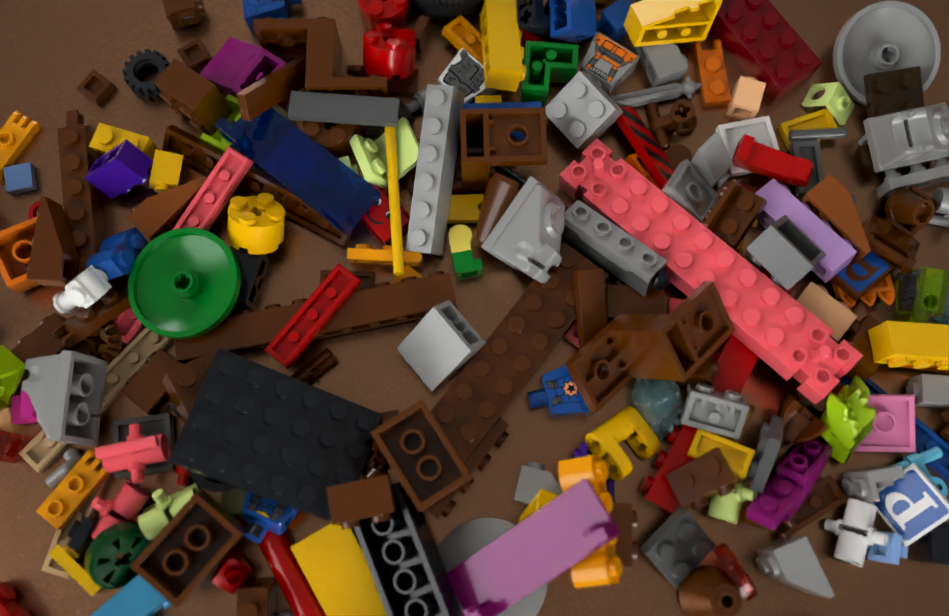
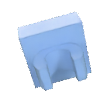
M877 531L888 534V542L886 546L879 544L869 545L868 560L899 565L900 557L907 559L909 547L901 545L902 535Z

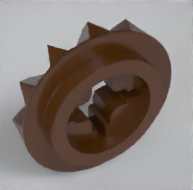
M113 320L86 337L88 342L85 345L90 347V355L105 361L113 360L121 350V333Z

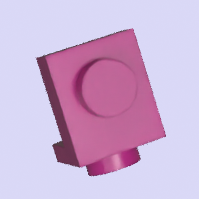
M21 388V395L12 396L11 423L14 425L39 423L29 395L22 391Z

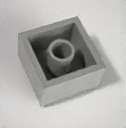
M581 71L545 107L546 116L577 149L585 150L596 138L598 139L623 113L622 109L588 74Z

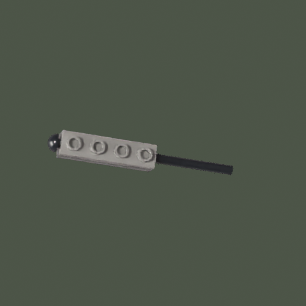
M507 166L495 167L497 173L520 183L521 187L527 181ZM577 200L570 208L565 206V225L561 236L563 240L644 297L652 289L664 290L669 286L671 278L665 270L668 260L580 200Z

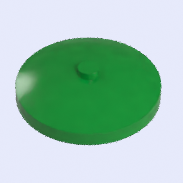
M178 228L165 232L145 246L132 266L128 280V297L131 308L137 319L146 328L163 337L185 340L202 336L219 326L235 306L241 286L239 263L231 248L211 232L199 228Z

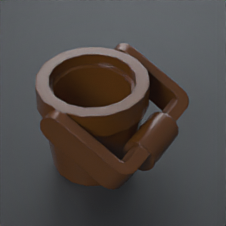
M910 186L909 189L900 188L894 191L886 202V220L901 232L914 236L919 229H922L931 221L937 203L932 197L915 186ZM899 224H910L912 226L907 230Z

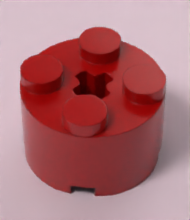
M357 0L362 22L370 30L377 28V24L382 22L392 24L393 28L402 29L406 25L411 11L409 0Z
M382 22L377 24V28L363 34V68L365 67V72L368 75H379L391 80L392 75H400V79H404L414 73L416 53L414 30L393 28L392 24Z

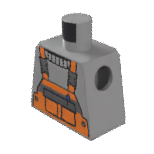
M597 31L581 64L580 71L588 74L609 96L634 72L640 56Z

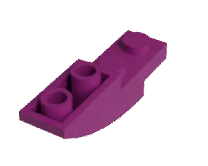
M813 439L799 443L777 466L776 477L747 507L746 517L773 531L783 520L788 522L804 502L819 478L832 453V447Z

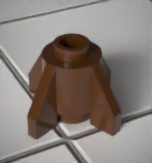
M789 394L782 401L778 416L784 418L782 442L786 445L790 442L797 445L798 443L819 437L828 428L820 421V418L802 405L793 395Z

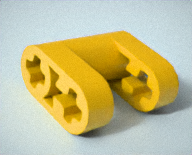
M630 406L623 408L585 436L588 449L593 455L602 458V461L607 465L608 476L615 481H621L632 472L631 461L619 446L622 441L626 439L634 452L643 459L652 457L660 450L661 446L659 439L640 413Z

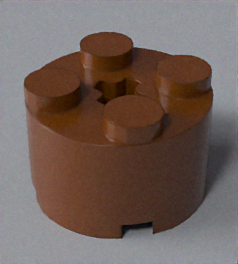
M302 121L307 139L325 155L326 159L336 160L347 153L353 152L349 140L355 134L360 135L358 125Z

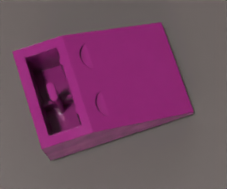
M229 37L200 75L213 83L217 89L226 95L230 94L237 98L238 92L287 63L264 48Z

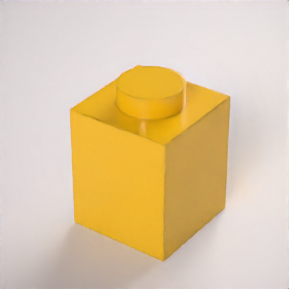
M155 149L149 188L154 189L157 193H161L177 187L184 155Z

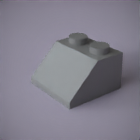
M789 536L784 540L779 538L755 549L758 555L756 563L760 571L764 575L766 574L768 578L807 594L825 598L835 596L806 536Z

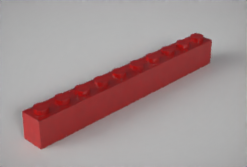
M758 265L757 269L772 280L770 277L771 273L764 266ZM796 284L789 290L784 286L780 288L791 296ZM731 334L721 344L717 354L712 353L713 358L719 360V375L713 376V387L715 391L725 393L726 390L741 393L759 357ZM684 406L682 407V409H681V411H680V414H679L680 416L682 415ZM681 422L679 426L674 425L666 439L670 441L665 451L661 450L653 463L656 469L652 477L647 475L640 487V490L643 492L640 499L669 516L681 504L665 475L694 460V458L687 456L698 429L681 424Z

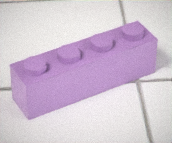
M773 178L755 193L767 201V205L757 218L758 222L765 229L786 215L827 254L811 269L825 283L850 264L857 252L852 244L834 232L828 222L818 218L806 203L800 202L793 196L787 186L780 184Z

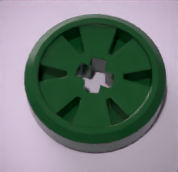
M130 522L115 524L97 535L89 545L84 560L86 572L94 583L100 587L107 589L124 587L138 575L130 565L153 540L149 541L143 535L138 524ZM121 552H122L123 554H125V555H124L122 558H120V559H119L118 557H116V556H117L119 553H121Z

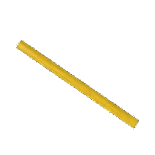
M385 127L393 275L401 276L405 274L396 130L395 127Z

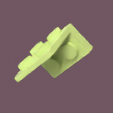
M404 117L398 120V127H395L399 179L417 165L419 143L408 120ZM385 133L376 141L370 138L365 139L355 134L351 137L349 143L365 180L387 190Z

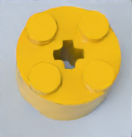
M260 193L258 196H235L231 198L228 207L229 244L239 250V247L248 249V254L253 255L268 254L276 251L278 244L284 241L285 210L283 206L275 201L274 196L269 193Z

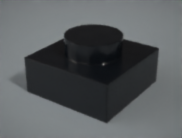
M85 516L82 521L75 520L66 535L72 538L67 546L79 551L97 520Z

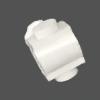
M91 265L65 286V291L61 290L54 295V307L61 314L67 315L76 312L78 307L86 309L112 287L108 283V276L104 271L95 269Z

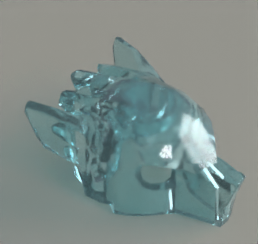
M637 378L631 395L633 405L655 433L661 444L667 438L669 432L672 433L674 431L673 425L680 424L678 417L682 415L684 403L679 388L675 382L669 380Z

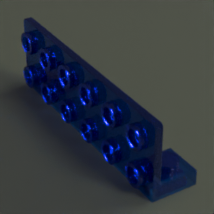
M272 107L251 121L242 120L240 117L237 121L230 123L224 117H221L215 124L226 141L346 236L381 197L379 190Z

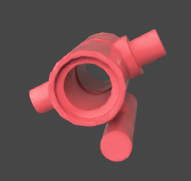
M141 424L129 425V435L126 437V441L96 447L95 456L97 459H102L103 467L107 473L128 469V472L131 473L132 483L144 482V471L147 469L146 465L168 461L170 445L165 434L145 437L144 434H141Z
M127 479L113 500L108 499L105 501L96 497L91 503V508L99 511L100 518L89 533L90 536L95 539L102 531L115 524L125 522L138 524V516L140 515L138 513L150 498V495L137 487L136 483H132V480Z

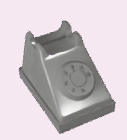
M945 102L871 117L863 121L875 173L949 157V112Z
M530 176L481 247L515 270H520L540 283L545 284L551 277L548 274L549 268L551 266L558 267L562 261L560 244L565 225L564 202L542 183Z
M61 351V354L27 359L24 369L29 370L30 376L28 379L23 380L22 391L29 395L36 411L37 420L43 428L46 437L50 441L97 446L101 417L94 416L101 415L107 361L75 351Z

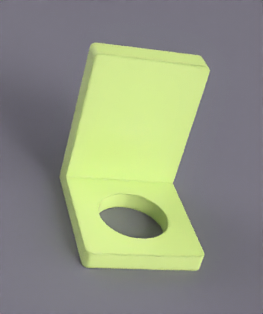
M840 82L812 84L802 102V106H826L837 123L845 125L854 108V103ZM820 90H825V93L822 97L816 100H812V97L815 93H817Z

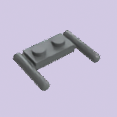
M846 128L789 131L790 155L807 159L814 164L808 185L805 187L794 185L795 197L799 201L824 179L819 140L845 138L848 134ZM851 194V197L855 204L857 200L856 196Z

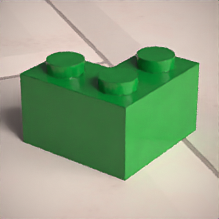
M526 40L524 54L526 75L524 81H522L520 102L541 101V105H546L549 82L569 83L576 75L579 45Z

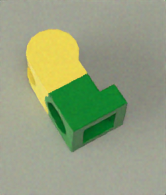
M464 224L453 226L449 231V246L456 280L481 276L483 274L481 258L473 259L471 229Z

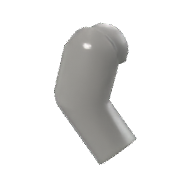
M76 447L65 451L63 457L66 462L46 477V484L50 488L55 489L84 454H80L79 449Z

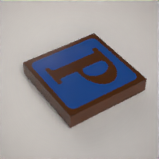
M871 249L858 263L852 259L850 264L838 272L830 281L856 302L889 275L895 266Z

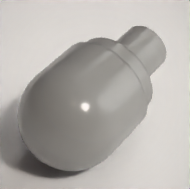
M427 87L412 96L413 101L405 105L409 115L417 110L420 113L424 112Z

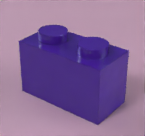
M126 139L97 158L84 179L113 199L121 193L123 195L127 194L136 184L142 185L150 176L148 170L153 160Z

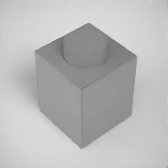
M920 374L911 377L906 386V394L915 395V406L947 408L949 407V376Z

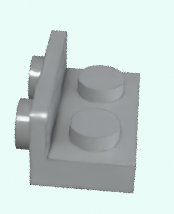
M706 383L688 384V396L680 418L681 424L739 440L749 410V405L743 399V395L731 390H726L725 393L714 390L713 386Z
M902 465L873 466L842 472V488L849 499L863 502H878L880 498L877 488L893 486L894 479L905 478Z

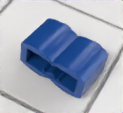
M137 227L107 237L102 242L99 252L94 253L88 259L86 269L92 265L95 269L104 271L108 276V280L128 274L140 252L148 245V241Z

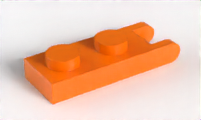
M715 39L713 41V49L707 50L701 49L700 41H694L693 52L698 81L702 83L700 93L703 107L729 105L731 96L721 40Z

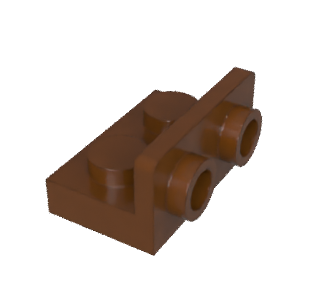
M733 179L729 186L726 185L721 190L719 201L715 207L709 209L705 214L703 225L736 250L767 205V201L765 198L742 188L740 182Z

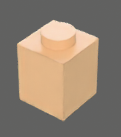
M740 76L733 87L726 115L741 120L753 119L759 111L766 83L758 81L754 77Z

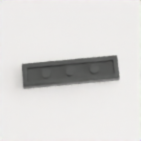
M291 91L288 118L289 120L397 128L400 99Z

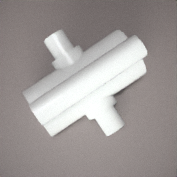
M848 499L843 519H838L837 521L825 520L824 529L834 532L838 536L834 557L862 568L868 545H887L888 534L877 532V529L873 528L877 512L876 506L860 500Z

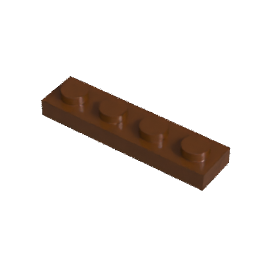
M501 418L498 419L464 463L470 475L477 468L482 471L492 458L488 454L494 445L500 448L509 436V433L506 432L509 424ZM471 479L433 504L428 512L437 519L441 514L447 517L457 504L453 501L454 497L459 491L464 494L474 482V479Z

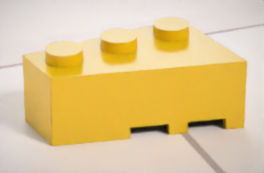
M642 0L630 5L623 26L634 47L703 41L707 37L723 0Z

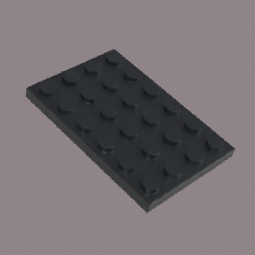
M218 347L167 462L332 523L326 487L354 482L360 479L374 439L370 432L378 427L382 414Z

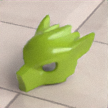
M855 376L849 386L847 384L843 386L837 395L829 394L827 407L820 416V421L828 427L821 436L828 442L827 445L832 447L830 457L843 465L848 462L861 441L873 430L871 425L877 418L875 415L876 410L867 405L870 395L869 388L859 376Z

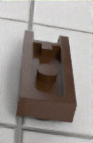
M118 287L109 290L95 303L86 309L84 307L80 308L76 314L56 326L52 334L57 339L63 338L62 343L66 347H73L129 309L131 305L128 294Z
M831 475L817 481L788 522L783 520L787 530L779 534L781 540L788 538L847 501V498Z

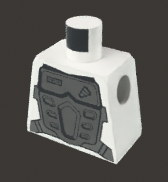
M464 48L457 53L438 79V85H452L465 93L464 104L475 103V96L495 95L498 92V89L485 88L483 65Z

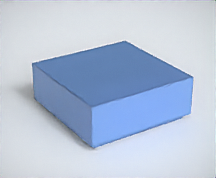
M31 162L4 167L5 186L8 194L15 195L37 190L35 167Z

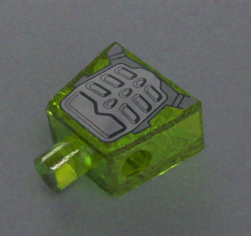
M919 267L911 269L907 274L898 272L897 314L910 316L909 322L928 323V318L942 316L949 286V270Z

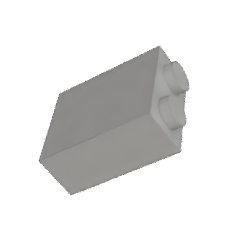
M448 300L434 306L396 349L419 375L422 382L431 391H434L448 383L486 342L451 301Z

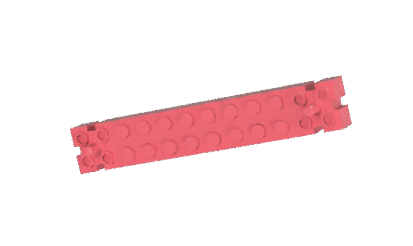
M597 138L582 152V162L580 164L574 160L559 174L560 189L574 201L581 197L584 204L668 260L665 270L670 275V282L687 297L704 281H713L735 328L732 335L786 381L794 377L801 383L797 390L813 404L816 405L824 399L839 383V379L848 373L863 356L845 340L839 344L829 337L834 332L831 328L626 161L620 158L615 162L612 159L613 151Z

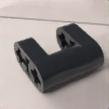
M517 0V23L520 28L545 42L563 44L566 42L550 37L549 0L545 5L544 0Z

